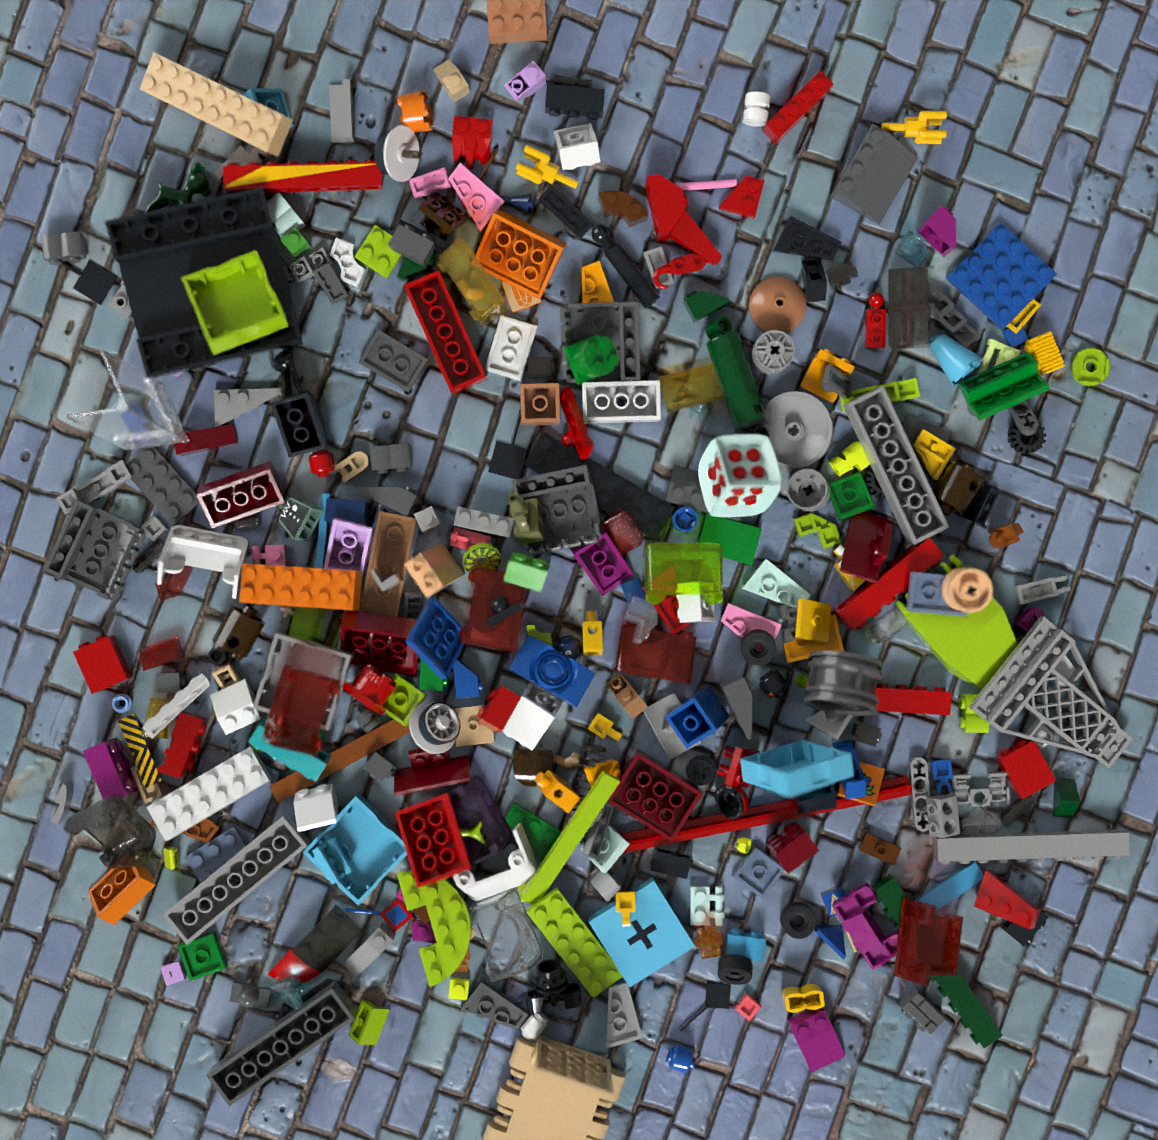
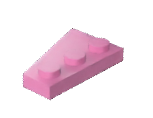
M460 163L448 179L468 209L467 211L470 216H472L477 224L476 226L479 231L482 232L490 222L493 213L500 209L505 201Z
M729 602L721 617V622L742 639L749 631L761 629L767 631L775 641L782 625L779 622ZM757 642L753 645V648L761 652L764 649V645Z

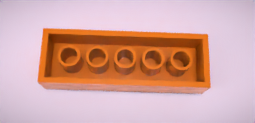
M242 563L239 602L360 610L362 571Z

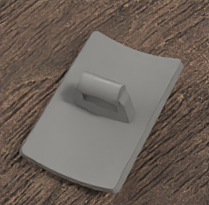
M675 692L651 704L643 711L669 759H673L702 742L701 740L686 749L666 720L665 716L682 704Z

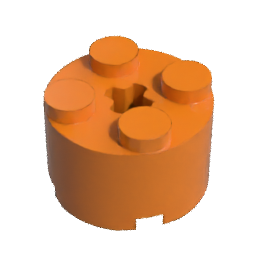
M426 91L402 94L397 97L399 108H402L403 114L400 115L401 125L408 126L414 133L433 130V113L431 105L426 103V100L429 99Z

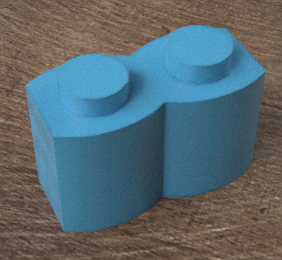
M739 928L727 930L724 954L742 955L751 961L764 962L766 937L762 932L752 930L751 933H745Z

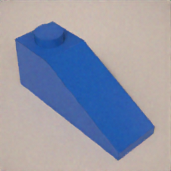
M851 740L832 743V748L849 752L852 757L854 776L840 780L846 800L866 797L865 777Z

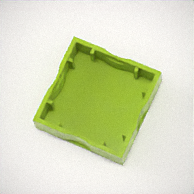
M257 250L231 259L220 266L206 268L182 277L213 355L288 327L283 310L275 292L272 290Z

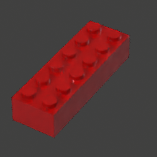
M435 271L404 285L451 394L454 395L487 380L440 271Z
M930 537L915 545L912 544L879 572L876 583L867 581L832 611L846 628L852 630L861 629L867 623L865 620L870 616L872 618L877 616L882 611L880 609L885 604L890 605L897 599L895 596L899 592L904 593L908 590L910 572L926 573L927 569L930 567L934 568L941 563L940 559L944 556Z

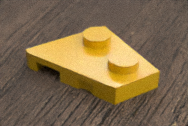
M921 429L912 444V448L931 478L937 481L956 449L924 429Z

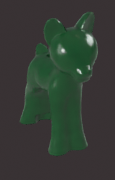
M199 162L192 166L186 187L183 190L163 186L161 182H157L159 187L157 195L153 201L148 203L145 212L163 209L168 205L177 206L191 203L194 194L208 197L211 191L208 178L204 174V167H201Z

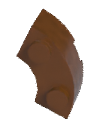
M620 191L598 193V201L604 217H620L627 223L629 228L647 221L648 214L645 208L633 196Z

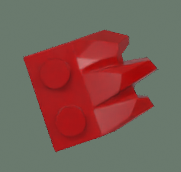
M454 116L452 132L454 163L464 158L466 168L470 170L474 167L475 159L479 160L482 165L488 161L491 152L492 119Z

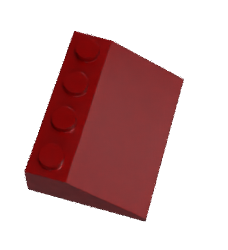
M449 793L395 812L417 888L438 883L472 869Z

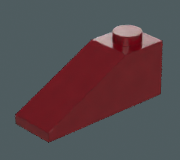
M234 424L195 430L172 436L176 455L186 456L238 443Z

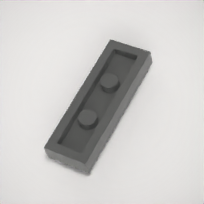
M609 802L605 803L589 827L588 837L584 843L582 854L591 859L598 860L614 810V805Z

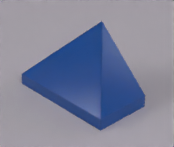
M816 925L814 931L844 960L846 952L842 925Z

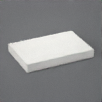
M501 315L485 371L522 381L538 326Z

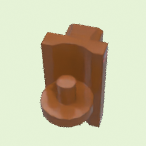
M1010 523L988 531L990 545L994 548H1001L1020 541L1018 536L1023 534L1024 531L1019 523L1013 525Z

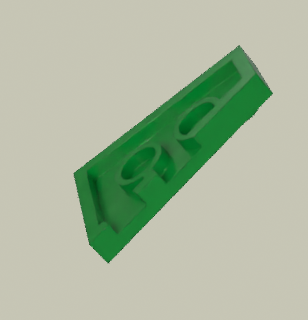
M516 802L505 818V821L513 830L518 823H522L532 851L540 862L543 861L562 830Z

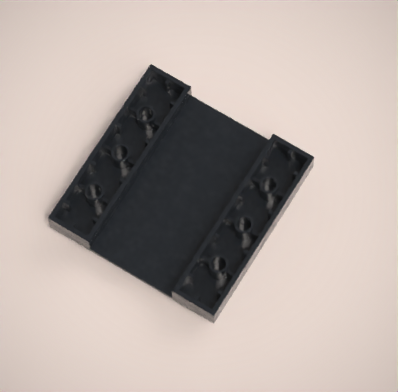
M263 187L105 221L115 261L119 263L138 334V339L136 340L148 379L267 353L271 348L275 351L303 344ZM257 250L272 290L275 292L283 310L288 327L213 355L182 277L206 268L220 266L231 259Z

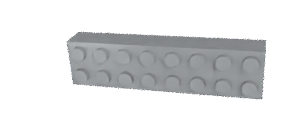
M884 386L873 389L843 404L907 544L915 545L949 528Z

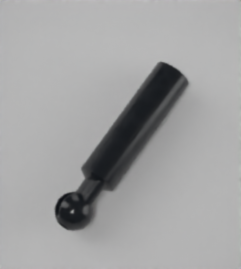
M596 225L591 232L592 239L601 245L606 252L605 257L643 307L647 309L660 298L659 294L621 244H616L610 236L609 229L605 225Z

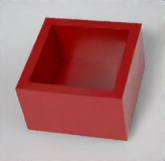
M501 685L491 689L486 698L488 703L482 706L477 713L479 717L477 722L495 733L504 730L521 699V696Z

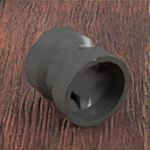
M369 708L355 717L358 723L364 725L363 729L366 733L382 722L379 717L374 716V711Z

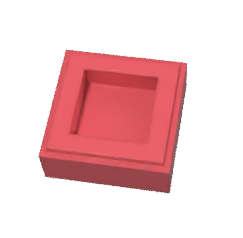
M746 993L734 1008L750 1021L762 1006Z

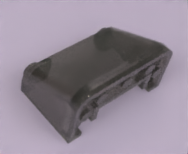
M119 795L108 796L70 816L63 828L71 836L78 835L81 830H85L102 845L99 859L108 869L146 866L156 840L154 827Z

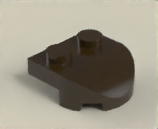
M514 749L513 772L515 778L522 785L538 787L535 782L536 775L540 772L545 774L548 770L552 771V750Z

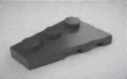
M483 979L460 1009L461 1012H470L476 1014V1017L489 1018L495 1020V1023L517 1030L529 1014L525 1008Z

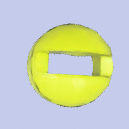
M746 837L738 838L736 841L739 843L736 844L737 850L747 854L751 847V839Z

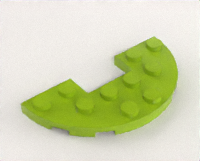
M412 870L396 873L407 911L426 905L437 943L419 948V953L429 987L437 985L448 978L459 967L467 954L472 935L469 909L460 892L447 880L417 888Z

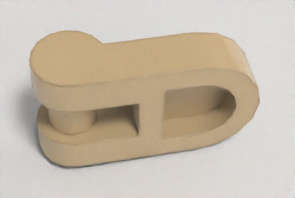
M355 452L337 464L335 470L342 475L343 482L347 483L367 469L370 463L369 457L363 452ZM349 464L353 469L351 472H348L345 468Z

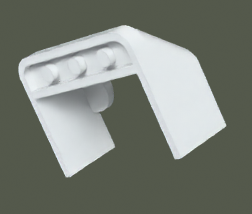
M181 525L173 526L169 531L159 559L157 584H162L166 572L171 574L180 573L185 565L223 572L222 579L224 582L233 585L232 598L236 599L241 583L242 563L245 564L248 541L240 536Z
M518 823L513 830L519 849L510 854L508 859L509 868L479 879H475L474 874L469 870L453 876L456 885L470 899L478 901L529 882L539 866L522 823Z

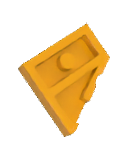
M613 759L607 760L605 763H597L595 767L587 766L584 768L590 788L602 771L618 779L622 775L618 761Z

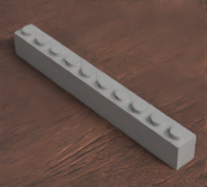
M1123 829L957 834L946 838L933 837V858L940 864L945 865L951 864V861L969 864L970 861L989 863V860H997V862L1006 863L1008 859H1016L1017 862H1027L1028 859L1047 861V858H1054L1056 861H1064L1070 857H1073L1074 860H1085V857H1092V859L1101 860L1104 859V856H1111L1113 859H1122L1123 856H1130L1129 832Z

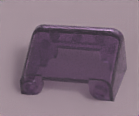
M474 775L470 781L459 783L437 795L449 793L460 829H471L480 820L482 821L480 831L484 836L485 844L472 837H462L471 866L498 855L513 841V835L480 776Z

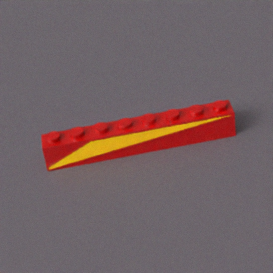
M367 159L365 162L346 160V163H338L336 160H328L326 163L307 161L306 164H299L296 161H289L287 164L268 162L267 165L250 162L247 165L241 166L238 163H228L227 166H223L224 190L226 194L263 187L264 193L382 190V173L377 167L375 159Z

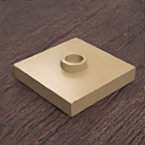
M484 705L453 708L460 719V732L456 738L457 747L495 742L494 731L477 722L479 719L477 713Z

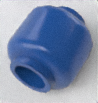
M678 1044L673 1048L670 1047L666 1057L669 1068L680 1073H687L689 1069H693L696 1061L690 1048Z

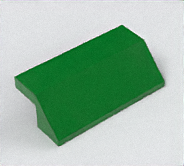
M1028 352L958 382L969 410L979 421L1049 390V384L1038 374V362Z

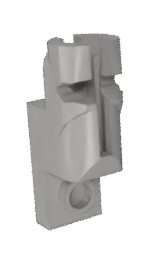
M240 146L214 175L224 184L223 166H227L228 163H238L241 166L247 165L250 162H257L259 165H265L262 158L270 161L274 155L255 146L251 147L248 153Z

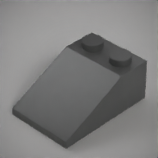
M737 675L719 684L743 736L750 740L752 739V693L750 690L753 687L749 679Z

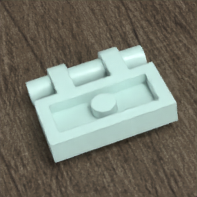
M709 885L690 886V925H710V918H715L716 926L723 925V918H725V911H723L725 894H723L722 886H715V893H710ZM710 901H715V910H710Z

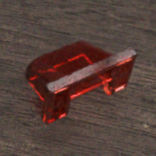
M903 898L894 976L922 986H928L929 976H957L963 917L954 914L937 913V906Z

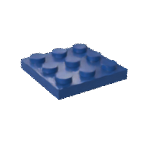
M434 596L428 599L405 642L441 679H446L469 633Z

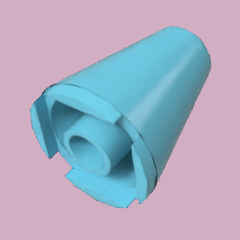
M936 334L930 340L931 345L929 348L954 387L959 385V379L968 378L980 366V362L983 361L979 355L945 334Z

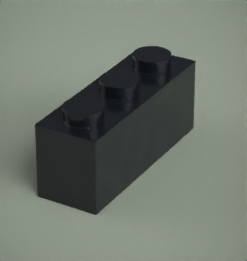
M547 84L545 113H549L550 116L554 117L562 114L568 115L570 118L584 116L590 120H598V118L603 116L605 89Z

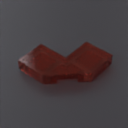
M185 565L183 571L172 574L173 577L163 580L161 585H158L157 582L155 583L160 601L181 595L192 573L191 566Z

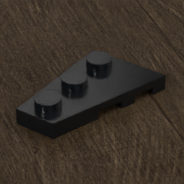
M790 216L772 252L832 261L842 242Z

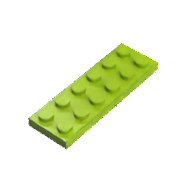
M558 887L526 909V913L593 998L623 977L608 952Z

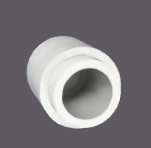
M532 1013L521 1027L523 1037L529 1041L531 1039L536 1040L547 1026L548 1018L543 1013Z

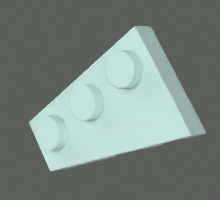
M767 559L761 563L741 588L781 604L791 606L797 610L798 599H808L810 597L807 591Z

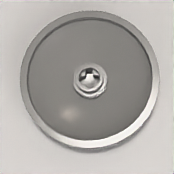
M793 391L774 397L764 406L769 423L764 426L769 432V439L773 445L780 467L801 469L816 463L824 456L832 442L833 421L828 409L819 399L804 392Z

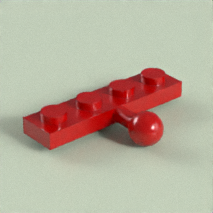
M571 386L563 387L559 401L569 430L562 435L561 442L565 447L575 445L580 459H588L593 449V441L589 438L588 428L582 419V411L578 408L576 395L573 394Z

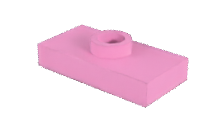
M443 167L409 179L414 198L418 199L450 188L451 183L448 179L446 168Z

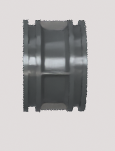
M815 651L809 653L808 659L810 662L807 665V669L810 671L808 687L804 689V694L806 695L803 698L804 705L817 710L844 715L869 716L878 713V708L875 705L879 703V698L875 696L877 681L882 678L880 671L883 669V663L869 656L842 651Z

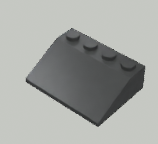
M872 124L830 197L880 225L918 158L891 134Z

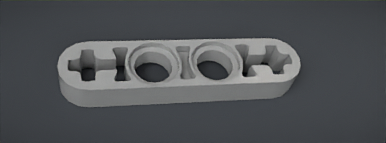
M915 756L908 763L909 781L912 785V821L916 829L925 832L929 830L927 803L923 808H917L916 801L919 798H924L926 801V798L930 797L928 765L925 759ZM917 761L922 763V766L919 767V773H924V776H914V774H918L917 768L913 767L914 764H917ZM922 779L924 781L922 789L915 788L916 780ZM917 812H922L923 819L927 821V823L923 824V827L918 824L921 821V815L917 814Z

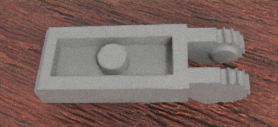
M1068 576L1049 577L1014 586L1019 605L1071 591L1070 586H1063L1057 589L1055 582L1067 580Z

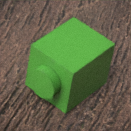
M296 227L280 239L296 259L311 248Z

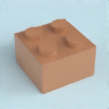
M559 383L520 384L521 426L560 425Z

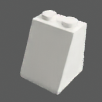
M530 682L502 732L506 736L518 741L523 747L533 750L554 720L564 700L559 698L554 709L551 708L553 705L551 700H547L545 704L543 703V698L548 691Z

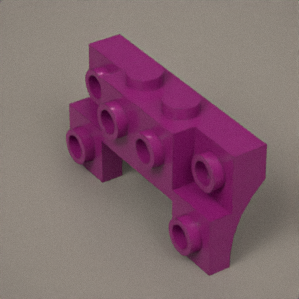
M865 883L852 889L850 894L834 900L832 907L842 921L844 930L849 932L852 937L854 946L859 948L873 970L883 966L899 953L906 951L908 946L899 931L886 936L883 935L866 908L876 903L878 898L870 885Z

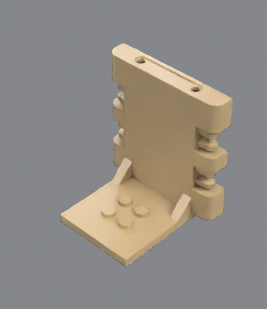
M541 1035L538 1036L536 1042L517 1036L509 1059V1065L513 1067L510 1073L515 1077L523 1079L522 1083L512 1079L507 1080L506 1084L501 1083L496 1101L500 1104L497 1109L501 1113L510 1115V1118L495 1116L493 1121L488 1120L482 1140L604 1139L610 1125V1120H608L609 1114L597 1109V1105L611 1108L612 1102L618 1101L626 1079V1072L611 1068V1061L608 1058Z

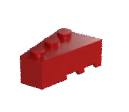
M186 711L179 714L171 734L170 746L164 752L166 754L164 765H159L158 772L180 778L193 771L196 763L194 756L201 748L202 743L199 741L201 734L204 735L207 729V724L205 723L207 718Z
M985 870L974 907L1025 928H1035L1040 909L1021 893L1013 889L1006 881L998 877L992 870Z

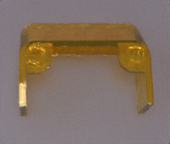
M461 236L438 257L439 262H437V265L443 273L446 271L470 305L472 310L469 313L475 322L479 320L480 325L484 327L508 311L506 301L465 238Z

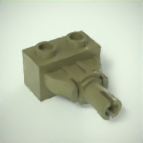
M510 493L507 499L510 504V513L516 522V527H513L515 538H518L522 545L544 541L543 511L538 499L524 500L517 493Z

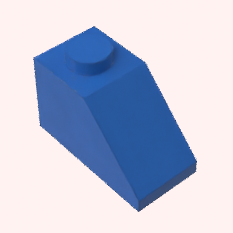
M457 658L453 665L456 698L480 696V691H484L483 680H479V675Z

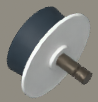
M398 125L391 131L382 132L375 144V161L382 173L390 175L399 182L407 181L414 175L422 153L419 151V144L415 133L408 126Z
M428 701L419 704L413 709L410 715L409 728L414 741L420 748L432 754H440L453 746L460 732V719L450 705L443 702Z

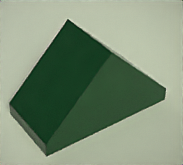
M1055 778L1052 816L1073 817L1081 802L1075 779Z

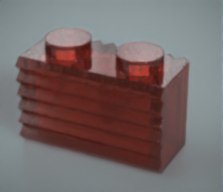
M624 508L604 518L602 526L606 533H608V536H610L618 552H620V555H624L641 546L644 538L640 528H636L632 523L634 522L632 515L626 512Z

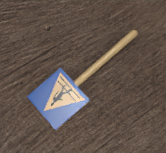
M842 887L821 895L829 917L837 915L832 904L834 900L845 896ZM846 932L853 951L856 953L857 948L852 942V937L849 932Z

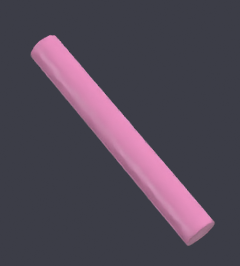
M736 179L679 183L682 191L737 186Z

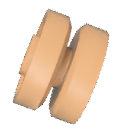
M968 568L952 570L944 578L941 587L942 597L948 606L955 610L969 613L978 612L985 608L990 602L993 592L991 581L986 574L979 570Z

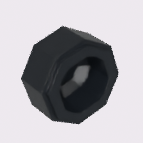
M213 647L208 653L209 661L214 665L225 664L229 659L227 650L222 652Z

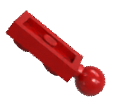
M874 292L868 299L872 309H866L865 348H885L886 309H880L884 302V297L881 293Z

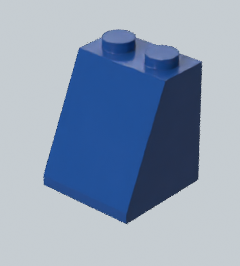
M709 685L693 694L665 716L686 749L718 730L730 717Z

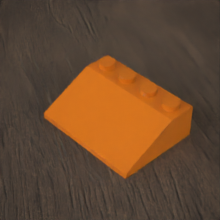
M498 209L492 215L472 266L541 299L568 243Z

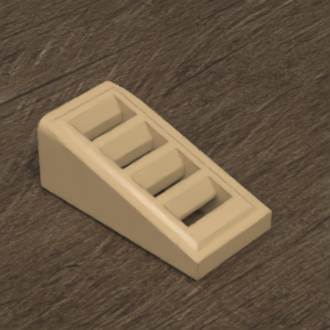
M231 661L213 669L212 674L221 689L241 681ZM228 670V673L221 675L222 672ZM229 677H232V678H233L232 680H230V681H228V682H226V683H225V681H224L225 679H227V678H229Z

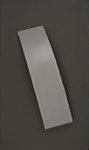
M120 460L95 478L76 489H71L58 496L56 499L65 515L70 513L75 500L90 504L132 478L133 476L125 462Z

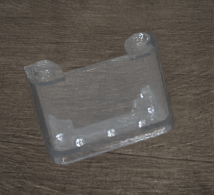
M516 889L506 890L468 906L472 926L477 925L490 955L485 971L491 982L529 972L542 959L543 950Z

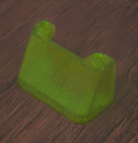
M651 543L645 547L643 563L645 603L659 604L664 600L665 595H703L704 600L709 604L722 603L723 555L720 544Z

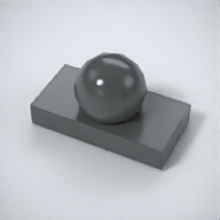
M832 364L826 365L824 376L821 380L822 389L829 393L835 392L843 399H849L853 381Z
M234 981L229 1001L240 1003L244 1007L254 1006L267 1009L272 988Z

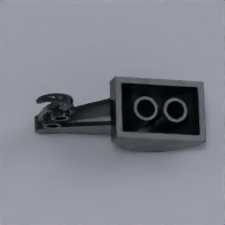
M271 348L269 350V358L272 368L281 373L282 398L274 399L270 404L288 457L326 448L325 424L319 405L310 390L303 392L291 350L281 351L275 357L274 349ZM289 368H290V372H291V375H292V379H293V383H294V387H295V391H296V394H293V395H292V388H291V380H290Z

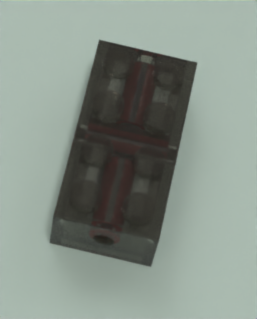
M928 266L888 269L889 347L892 350L931 348V270Z

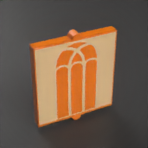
M501 281L512 313L523 309L528 310L529 307L542 303L541 299Z

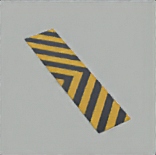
M134 713L119 720V725L145 788L160 782L161 778Z

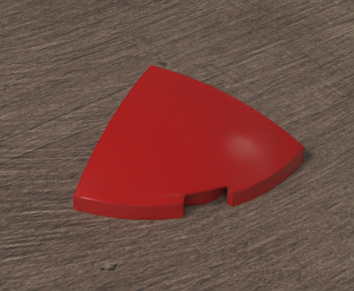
M292 947L271 969L268 975L277 981L287 984L304 983L315 978L322 970L309 958L305 959Z

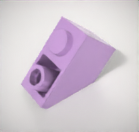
M533 61L504 84V87L515 101L533 95L546 84V75Z

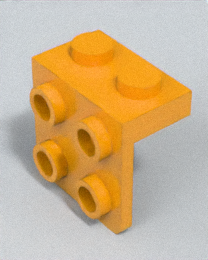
M820 349L815 354L800 386L832 403L836 400L838 394L835 392H825L821 387V380L824 376L826 365L832 364L846 376L852 374L855 367L851 365L849 360L835 357L834 353L830 350Z

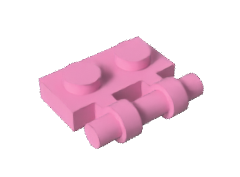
M265 545V553H260V546H252L250 558L253 559V564L260 565V559H266V565L287 566L286 545Z

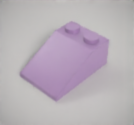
M334 518L324 569L362 571L363 576L369 556L373 527Z

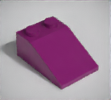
M603 528L602 537L598 538V543L585 545L584 541H581L582 546L569 548L602 596L634 575Z
M823 1007L816 1010L808 1009L787 1019L811 1072L846 1056Z

